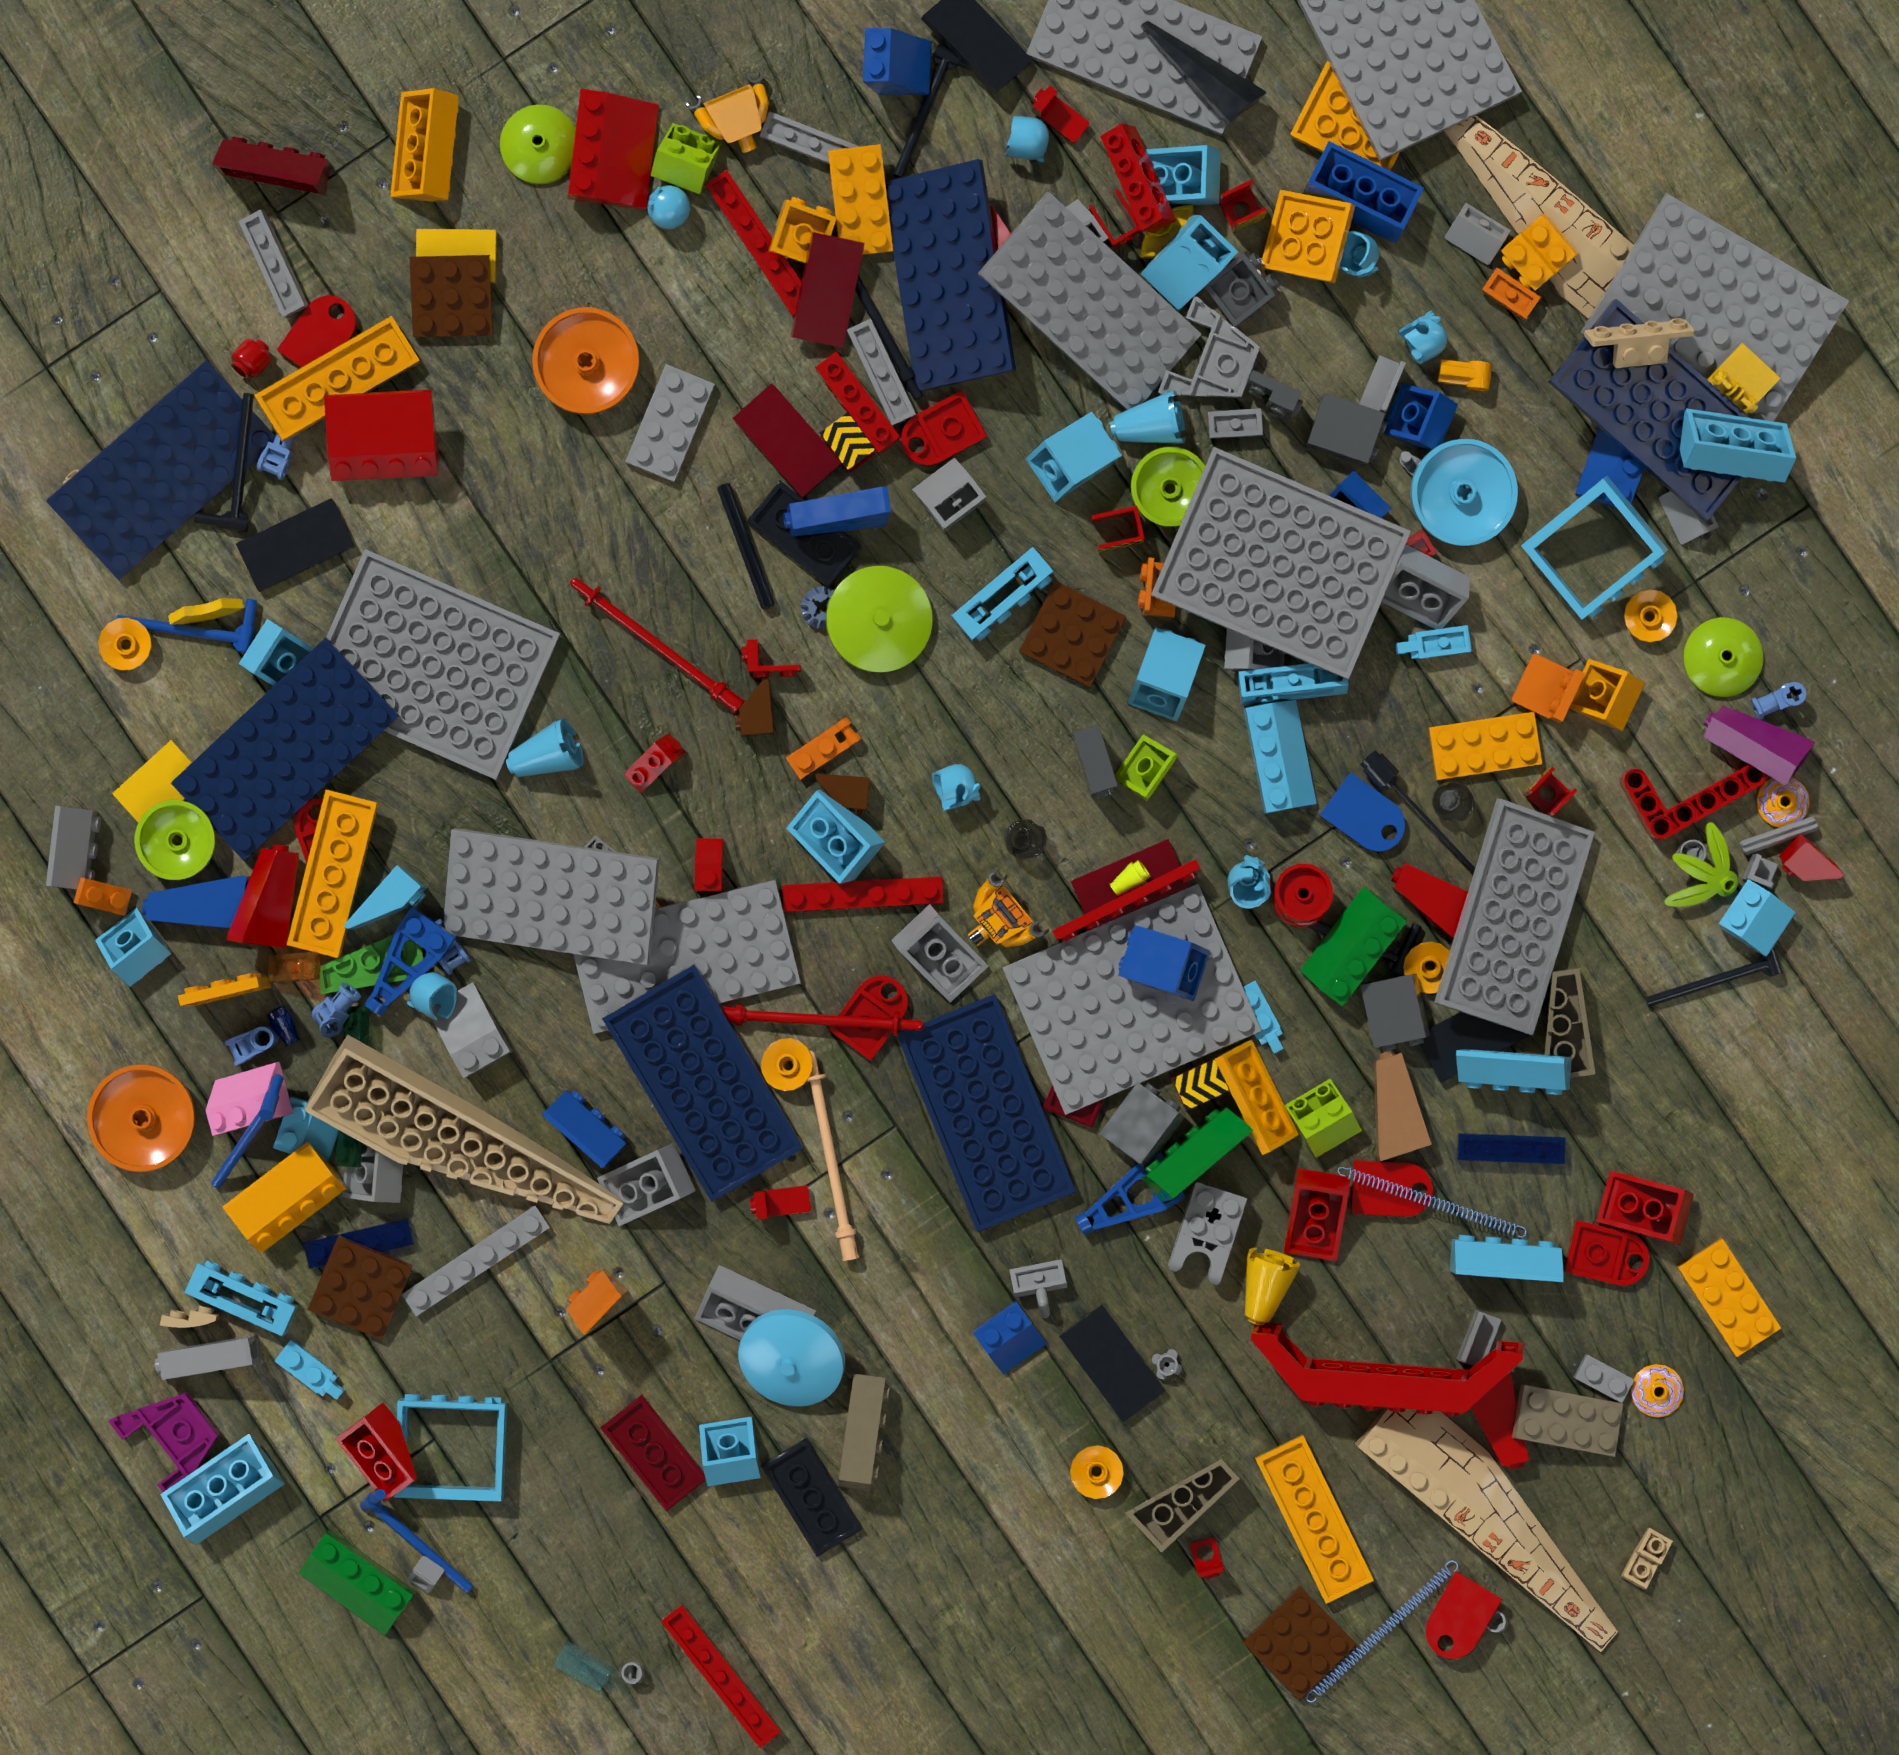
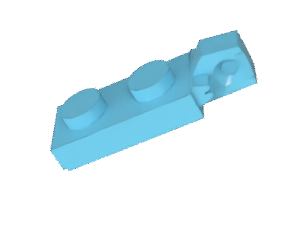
M1468 625L1415 632L1412 635H1408V642L1395 644L1396 655L1411 653V659H1426L1472 652Z
M1253 981L1244 986L1243 989L1261 1028V1031L1254 1035L1261 1045L1268 1043L1275 1054L1284 1049L1278 1039V1036L1283 1033L1256 981Z
M293 1339L289 1341L275 1359L277 1364L316 1394L324 1396L327 1392L337 1400L345 1391L335 1382L338 1376L334 1374V1371Z

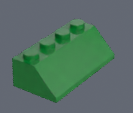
M1363 886L1300 971L1322 992L1343 1006L1407 923V917L1366 886Z
M1215 1108L1205 1116L1207 1121L1200 1128L1195 1125L1185 1133L1187 1138L1180 1145L1175 1142L1165 1150L1167 1154L1165 1158L1160 1162L1158 1159H1155L1145 1167L1147 1173L1141 1178L1161 1202L1172 1200L1248 1136L1253 1129L1228 1108L1221 1109L1220 1111Z
M331 1529L324 1534L299 1571L301 1576L383 1635L387 1634L417 1592Z

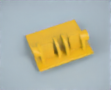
M1741 343L1707 380L1745 414L1748 412L1752 414L1758 408L1757 403L1781 378L1746 345Z

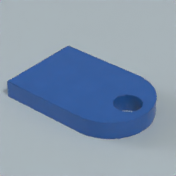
M1351 772L1319 815L1363 848L1375 852L1385 851L1394 847L1401 840L1405 830L1404 816L1399 807ZM1385 825H1391L1395 828L1396 836L1393 840H1386L1382 837L1381 830Z

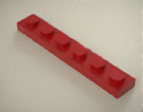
M725 170L705 183V187L791 316L795 317L801 280L785 256L769 251L773 238L729 172Z
M1194 859L1052 930V933L1056 940L1062 938L1063 942H1066L1078 936L1076 930L1085 926L1088 931L1102 924L1100 918L1109 914L1112 919L1126 912L1124 906L1133 902L1136 907L1150 900L1148 894L1157 890L1160 895L1174 888L1172 882L1181 878L1184 883L1196 877L1195 871L1200 869L1197 860Z
M942 876L849 881L842 884L830 882L782 885L784 912L943 903Z
M683 1604L661 1620L663 1626L759 1748L763 1747L781 1732L778 1725Z

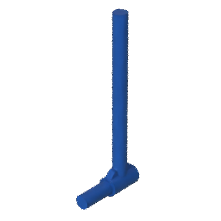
M246 600L243 625L239 626L235 632L184 624L170 625L169 622L117 615L116 619L131 618L139 621L147 630L233 642V646L238 652L246 653L254 639L255 627L253 625L257 600Z
M279 1074L273 1076L259 1112L212 1180L211 1184L213 1187L220 1188L264 1122L273 1119L279 1101V1092L284 1080L283 1076Z
M378 1489L361 1501L360 1508L363 1512L375 1513L419 1553L444 1569L443 1573L464 1592L467 1593L472 1588L473 1584L382 1506L381 1500L386 1496L384 1490Z

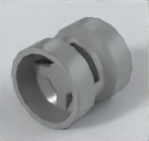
M1688 840L1680 843L1675 853L1690 855L1704 861L1706 848L1698 840Z

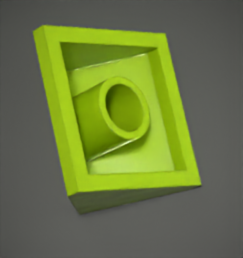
M1143 734L1116 772L1115 779L1142 799L1148 801L1179 755Z

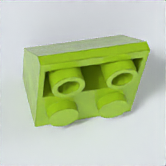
M672 123L657 149L650 176L700 194L705 183L708 181L722 141L714 139L710 135L690 130L686 126Z
M1331 1079L1285 1105L1304 1141L1316 1158L1362 1131L1352 1110Z

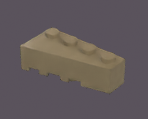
M1580 968L1552 971L1544 1055L1572 1057L1570 1078L1595 1075Z
M860 1374L853 1375L838 1487L870 1492L871 1481L877 1482L879 1465H874L875 1454L881 1455L883 1439L877 1437L879 1428H884L886 1412H881L882 1401L888 1402L890 1386L885 1385L886 1378Z
M1222 1458L1125 1512V1514L1162 1553L1241 1478Z

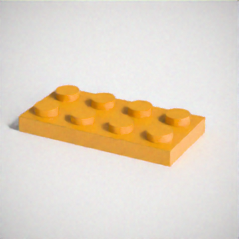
M881 144L828 150L838 237L865 243L862 255L893 251Z
M1534 712L1428 728L1436 781L1542 765Z
M1252 1039L1215 1058L1231 1095L1242 1113L1244 1121L1253 1129L1251 1134L1262 1155L1273 1151L1299 1135Z
M1723 1238L1718 1239L1677 1266L1684 1280L1735 1357L1740 1356L1781 1329Z

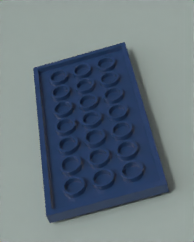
M976 159L886 181L893 254L911 365L916 375L914 379L919 390L926 391L1016 371L1005 299L978 275V272L997 251L983 160Z
M1615 299L1590 330L1598 326L1610 328L1619 327L1621 324L1638 325L1644 323L1619 300ZM1584 336L1549 379L1548 383L1701 519L1708 521L1742 477L1684 468L1680 453L1684 412L1688 408L1749 417L1670 346L1667 363L1615 368L1612 364L1614 345L1594 347Z
M206 359L50 495L46 502L111 573L120 580L234 480L243 399ZM253 410L246 469L260 457L268 441L273 443L276 437Z
M325 637L178 775L171 784L189 803L199 807L208 816L214 830L243 861H246L400 715L336 646Z
M695 964L602 1018L711 1202L804 1148Z
M996 994L924 1023V1028L920 1031L905 1030L898 1033L897 1037L977 1232L1076 1192Z

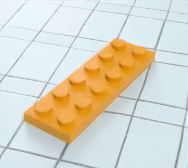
M390 316L255 394L254 398L283 443L325 418L324 395L369 393L419 364L420 360L394 318Z
M325 790L287 945L340 958L347 928L343 925L351 916L379 805L378 802Z
M1302 1434L1255 1457L1325 1603L1327 1604L1374 1581L1304 1435Z

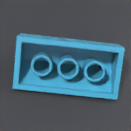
M1688 408L1684 412L1680 444L1684 468L1711 471L1718 474L1738 475L1745 478H1758L1767 481H1786L1796 460L1786 423Z
M1296 700L1245 708L1244 715L1264 814L1317 804Z
M1472 1049L1456 1050L1459 1082H1466V1087L1482 1088V1084H1493L1492 1089L1508 1091L1509 1086H1519V1092L1535 1093V1088H1545L1546 1094L1562 1095V1090L1570 1089L1572 1057Z
M1459 1235V1239H1452L1449 1271L1454 1274L1563 1282L1562 1248L1555 1247V1242L1539 1241V1245H1528V1240L1512 1239V1243H1501L1502 1238L1485 1237V1241H1475V1236Z
M248 1434L160 1495L183 1537L197 1545L282 1487L285 1483L270 1458L252 1435Z

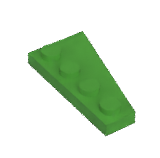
M394 934L318 967L317 974L321 994L338 992L340 990L339 986L343 982L348 983L355 989L375 986ZM413 940L406 941L401 952L402 961L409 966L417 965L424 959L423 948ZM394 965L387 977V982L404 981L408 973L399 966Z

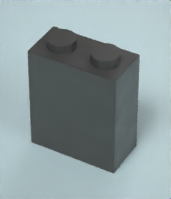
M1324 393L1306 447L1366 467L1369 460L1374 462L1379 446H1376L1375 442L1378 435L1383 436L1387 421L1383 420L1385 413Z
M1099 724L1073 732L1071 736L1090 796L1096 795L1097 799L1113 795V789H1116L1118 785Z
M1417 973L1360 985L1374 1048L1382 1047V1051L1397 1049V1043L1406 1041L1408 1046L1424 1043L1423 1038L1430 1036Z
M1137 1082L1099 1134L1143 1167H1147L1185 1117L1179 1113L1180 1106L1169 1098L1166 1102L1158 1097L1161 1092L1149 1083L1144 1087Z

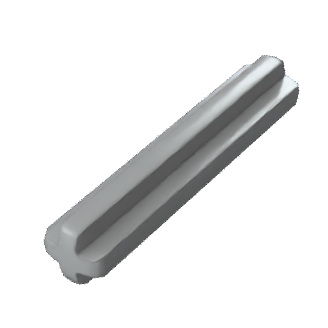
M1809 817L1742 840L1740 842L1741 850L1744 854L1748 855L1797 838L1801 833L1806 835L1818 830V825L1814 817Z

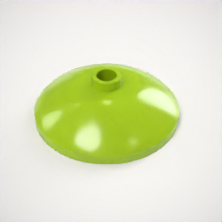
M531 105L520 109L509 118L501 133L500 151L504 163L510 172L527 183L549 184L561 179L571 169L575 125L565 113L552 106ZM541 137L543 141L540 145H535L533 143L534 138Z
M1163 447L1147 454L1136 466L1131 480V494L1135 506L1138 507V511L1146 519L1157 525L1165 527L1180 526L1204 470V463L1192 452L1179 447ZM1166 485H1173L1175 492L1172 494L1165 491Z
M1714 618L1699 625L1688 637L1683 651V665L1688 678L1699 690L1715 697H1731L1744 692L1757 680L1763 666V649L1755 632L1743 622L1733 618ZM1724 651L1730 653L1731 658L1729 661L1722 658Z
M181 800L164 801L151 807L138 822L134 837L136 853L143 866L152 874L168 880L187 879L198 874L209 863L215 849V831L208 816L194 804ZM178 835L183 840L179 846L174 844V838Z

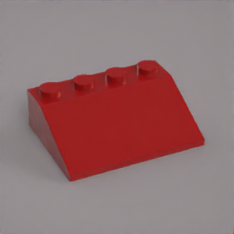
M580 89L567 195L568 200L646 210L659 104L609 92Z
M431 390L324 395L331 481L438 476L440 457Z

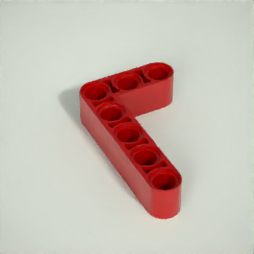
M1750 764L1743 766L1668 809H1665L1643 770L1634 768L1625 771L1620 778V785L1647 834L1655 840H1661L1670 837L1761 786L1766 781L1767 774ZM1750 768L1758 772L1759 778L1755 783L1750 782L1747 778V772ZM1630 774H1636L1639 777L1640 784L1637 788L1629 786L1627 780ZM1727 781L1735 785V793L1732 796L1724 792V784ZM1704 794L1712 798V806L1709 809L1704 808L1700 803V799ZM1644 797L1650 798L1653 802V807L1649 812L1641 808V800ZM1680 807L1686 808L1689 812V818L1686 822L1680 821L1677 817V811ZM1657 820L1663 821L1666 825V831L1662 835L1654 831V824Z

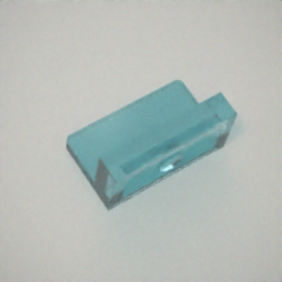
M569 1641L565 1643L553 1666L600 1692L613 1669L611 1665Z

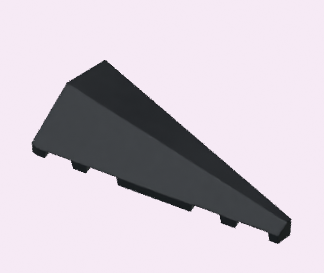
M1146 21L1141 25L1143 31L1186 81L1198 90L1227 125L1267 94L1262 88L1153 23Z

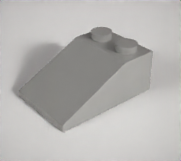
M930 904L891 940L899 952L949 1002H952L989 967Z
M474 982L456 992L455 1009L448 1019L437 1015V1011L441 1008L440 1004H435L431 1007L434 1016L437 1018V1021L432 1020L463 1078H468L513 1052Z
M674 1143L597 1178L601 1186L624 1201V1204L615 1215L618 1226L696 1191Z

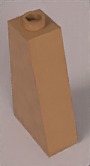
M1394 1049L1378 1054L1380 1059L1374 1061L1376 1155L1379 1161L1432 1145L1402 1053L1395 1054Z

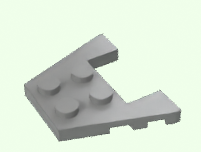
M1194 296L1186 320L1211 329L1193 379L1166 370L1158 394L1162 395L1175 390L1178 394L1175 396L1241 398L1260 347L1236 327L1224 320L1216 311L1204 304L1200 298Z

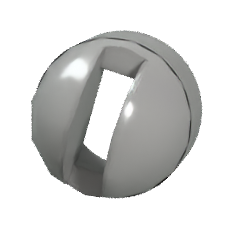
M1497 1611L1487 1629L1494 1633L1504 1631L1508 1624L1505 1614ZM1503 1619V1623L1492 1627L1491 1622Z
M635 1661L625 1664L621 1671L623 1680L629 1684L641 1681L645 1673L644 1667ZM634 1666L637 1667L636 1679L633 1678V1677H634Z

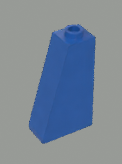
M884 486L791 503L787 513L783 514L785 529H789L790 537L885 527L891 513L888 487Z
M236 876L148 893V898L143 900L142 914L146 915L145 920L231 928L250 877Z

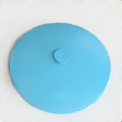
M1474 439L1451 440L1432 449L1418 464L1411 482V504L1421 526L1436 539L1457 546L1476 545L1496 536L1510 521L1517 504V480L1508 460L1493 446Z
M780 1309L762 1314L749 1324L739 1345V1364L746 1380L761 1395L783 1405L808 1406L826 1399L838 1387L845 1369L844 1349L835 1332L819 1318L803 1311Z

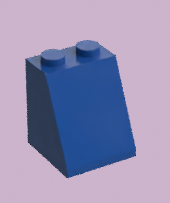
M865 28L863 82L877 95H930L932 42L893 28Z
M1135 925L1128 935V947L1125 956L1119 962L1118 976L1194 1001L1210 950L1190 941Z

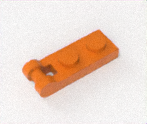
M845 717L786 757L800 780L862 739L858 732L855 733L850 726L852 723L848 717ZM840 731L846 737V740L842 743H839L835 737Z

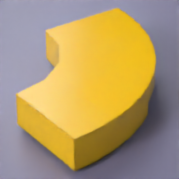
M1193 204L1173 208L1172 211L1176 222L1157 233H1146L1141 247L1140 259H1154L1193 215Z
M220 598L201 605L184 606L171 613L168 618L170 625L197 623L235 613L243 609L244 606L242 599Z

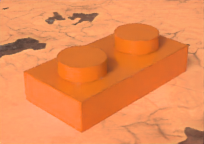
M1498 268L1495 269L1481 292L1524 321L1541 298Z
M80 877L73 903L125 916L132 890Z

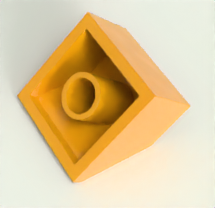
M1588 659L1582 671L1585 675L1569 709L1603 725L1623 731L1645 683L1627 671Z

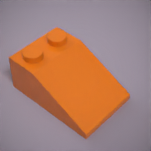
M605 1268L601 1272L595 1270L585 1280L589 1285L582 1292L577 1289L567 1299L570 1305L566 1310L584 1335L628 1291Z

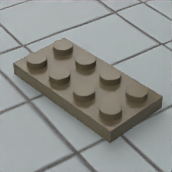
M1520 1385L1512 1438L1615 1457L1623 1404Z

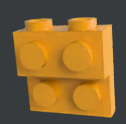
M792 197L791 201L784 200L769 251L806 263L811 233L815 232L831 236L837 217L832 216V211L824 207L816 206V209L806 206L807 202L799 198Z
M1545 213L1500 250L1504 254L1502 256L1503 262L1511 269L1515 267L1521 274L1519 277L1520 282L1528 289L1532 287L1534 291L1544 285L1579 254Z

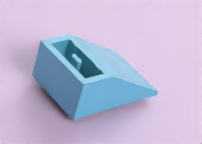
M1192 215L1140 275L1175 309L1179 310L1217 276L1238 251L1201 215Z

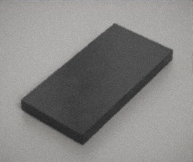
M940 0L921 18L994 95L1031 64L1033 60L976 0Z
M779 480L746 522L826 587L830 588L863 547L844 531L790 537V530L785 529L783 514L787 513L789 504L805 500Z
M332 498L236 543L258 592L266 590L355 547Z
M1458 1012L1430 1027V1036L1423 1038L1424 1043L1419 1045L1439 1082L1442 1083L1458 1074L1456 1050L1472 1049L1500 1052L1530 1035L1463 1012Z
M1102 1304L1059 1335L1060 1339L1122 1422H1125L1166 1391Z
M807 1437L761 1465V1468L816 1557L862 1530V1526Z

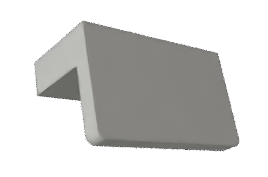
M1465 203L1446 233L1445 239L1486 265H1489L1511 230L1468 203Z
M1379 355L1359 404L1385 413L1406 362L1400 361V363H1397Z
M1671 491L1659 497L1680 544L1687 543L1719 527L1713 515L1708 521H1704Z
M1475 1309L1456 1359L1474 1366L1488 1355L1501 1319Z

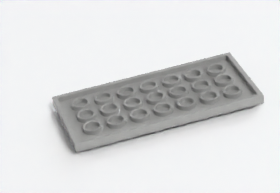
M1048 0L1026 53L1032 59L1222 136L1226 123L1198 90L1186 81L1143 31L1141 25L1146 21L1153 23L1243 78L1247 76L1262 36L1174 0Z
M1050 192L1045 193L978 272L980 277L1125 410L1144 403L1161 383L1166 370L1171 371L1201 335L1194 326Z
M1496 799L1434 1003L1527 1035L1534 1034L1595 832L1504 799Z
M454 828L451 830L443 926L454 936L648 965L651 957L660 858Z
M776 880L655 908L651 957L648 965L573 954L593 1034L608 1030L602 1020L603 1017L693 964L698 968L718 1003L801 983Z

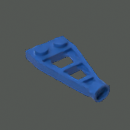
M411 907L395 931L372 994L365 1002V1006L374 1013L383 1016L388 1006L408 990L418 977L428 972L442 960L457 937L415 907ZM408 940H413L426 950L425 958L415 966H409L401 958V952ZM394 965L399 966L408 973L407 978L397 988L387 982V977ZM378 996H383L384 999H385V1002H383L382 1000H380V999L377 998V997H378Z
M1161 1152L1157 1154L1154 1160L1158 1159L1160 1162L1164 1158ZM1137 1163L1085 1213L1083 1212L1074 1218L1082 1233L1086 1236L1095 1229L1164 1211L1186 1197L1182 1191L1174 1199L1161 1202L1151 1190L1153 1198L1150 1202L1140 1205L1132 1204L1127 1197V1190L1147 1173L1145 1167ZM1115 1196H1120L1126 1205V1211L1113 1217L1107 1216L1104 1211V1205ZM1088 1216H1091L1094 1219V1224L1092 1226L1087 1218Z

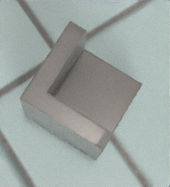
M1752 854L1742 880L1747 881L1749 879L1762 888L1771 889L1774 885L1771 881L1778 864L1761 858L1762 855Z

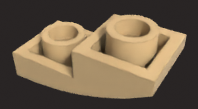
M199 1305L198 1309L190 1310L189 1318L186 1317L185 1312L171 1310L170 1314L162 1315L160 1326L176 1328L196 1327L219 1320L221 1314L215 1313V1308L205 1305Z
M1648 1528L1620 1577L1643 1590L1647 1589L1658 1565L1662 1564L1673 1541Z

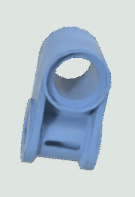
M261 1026L249 1032L239 1034L224 1043L225 1046H229L234 1056V1065L236 1067L274 1048L278 1043L279 1035L275 1028ZM262 1031H266L270 1035V1042L266 1046L259 1041V1035Z

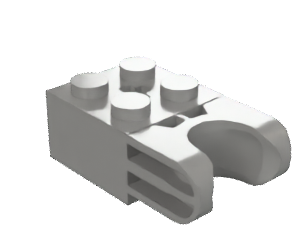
M1194 1181L1169 1259L1168 1269L1176 1272L1182 1268L1188 1255L1197 1251L1202 1252L1208 1256L1210 1262L1208 1280L1211 1284L1217 1286L1222 1279L1247 1198ZM1213 1208H1217V1213L1220 1214L1219 1218L1214 1219L1213 1222H1208L1209 1217H1206V1212H1211Z

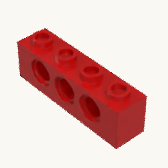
M1121 123L1101 135V140L1140 230L1157 233L1176 222V218L1136 126Z
M837 351L815 367L819 377L846 413L850 414L870 441L878 456L900 441L898 433Z

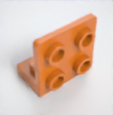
M1150 557L1147 563H1142L1140 582H1145L1144 590H1140L1138 608L1143 609L1142 615L1174 618L1175 606L1151 596L1164 563L1154 562V558Z
M1534 653L1525 668L1511 701L1559 724L1563 722L1585 673L1578 669L1569 670Z

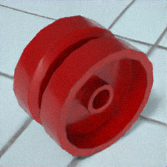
M1299 863L1288 867L1280 874L1272 892V905L1276 915L1284 923L1294 928H1307L1317 924L1325 917L1333 900V886L1329 876L1321 868L1312 864ZM1299 893H1304L1305 898H1301Z

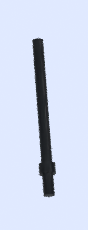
M858 274L855 291L899 371L897 375L902 384H906L914 401L919 400L924 395L919 390L914 379L916 375L912 367H908Z

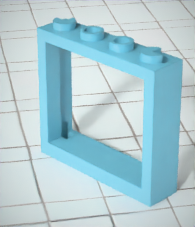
M1608 476L1604 477L1521 545L1581 620L1587 615L1591 619L1603 610L1602 603L1607 599L1611 602L1616 600L1624 593L1621 589L1628 582L1632 586L1645 576L1642 571L1648 566L1654 569L1665 560L1663 554L1668 551L1667 547ZM1604 492L1653 552L1587 606H1584L1536 547Z
M405 1394V1398L399 1399L397 1403V1420L400 1423L406 1445L409 1408L498 1411L495 1487L409 1484L394 1495V1498L502 1501L504 1499L508 1402H501V1397H485V1401H474V1396H458V1400H448L447 1395H432L431 1399H421L420 1394Z

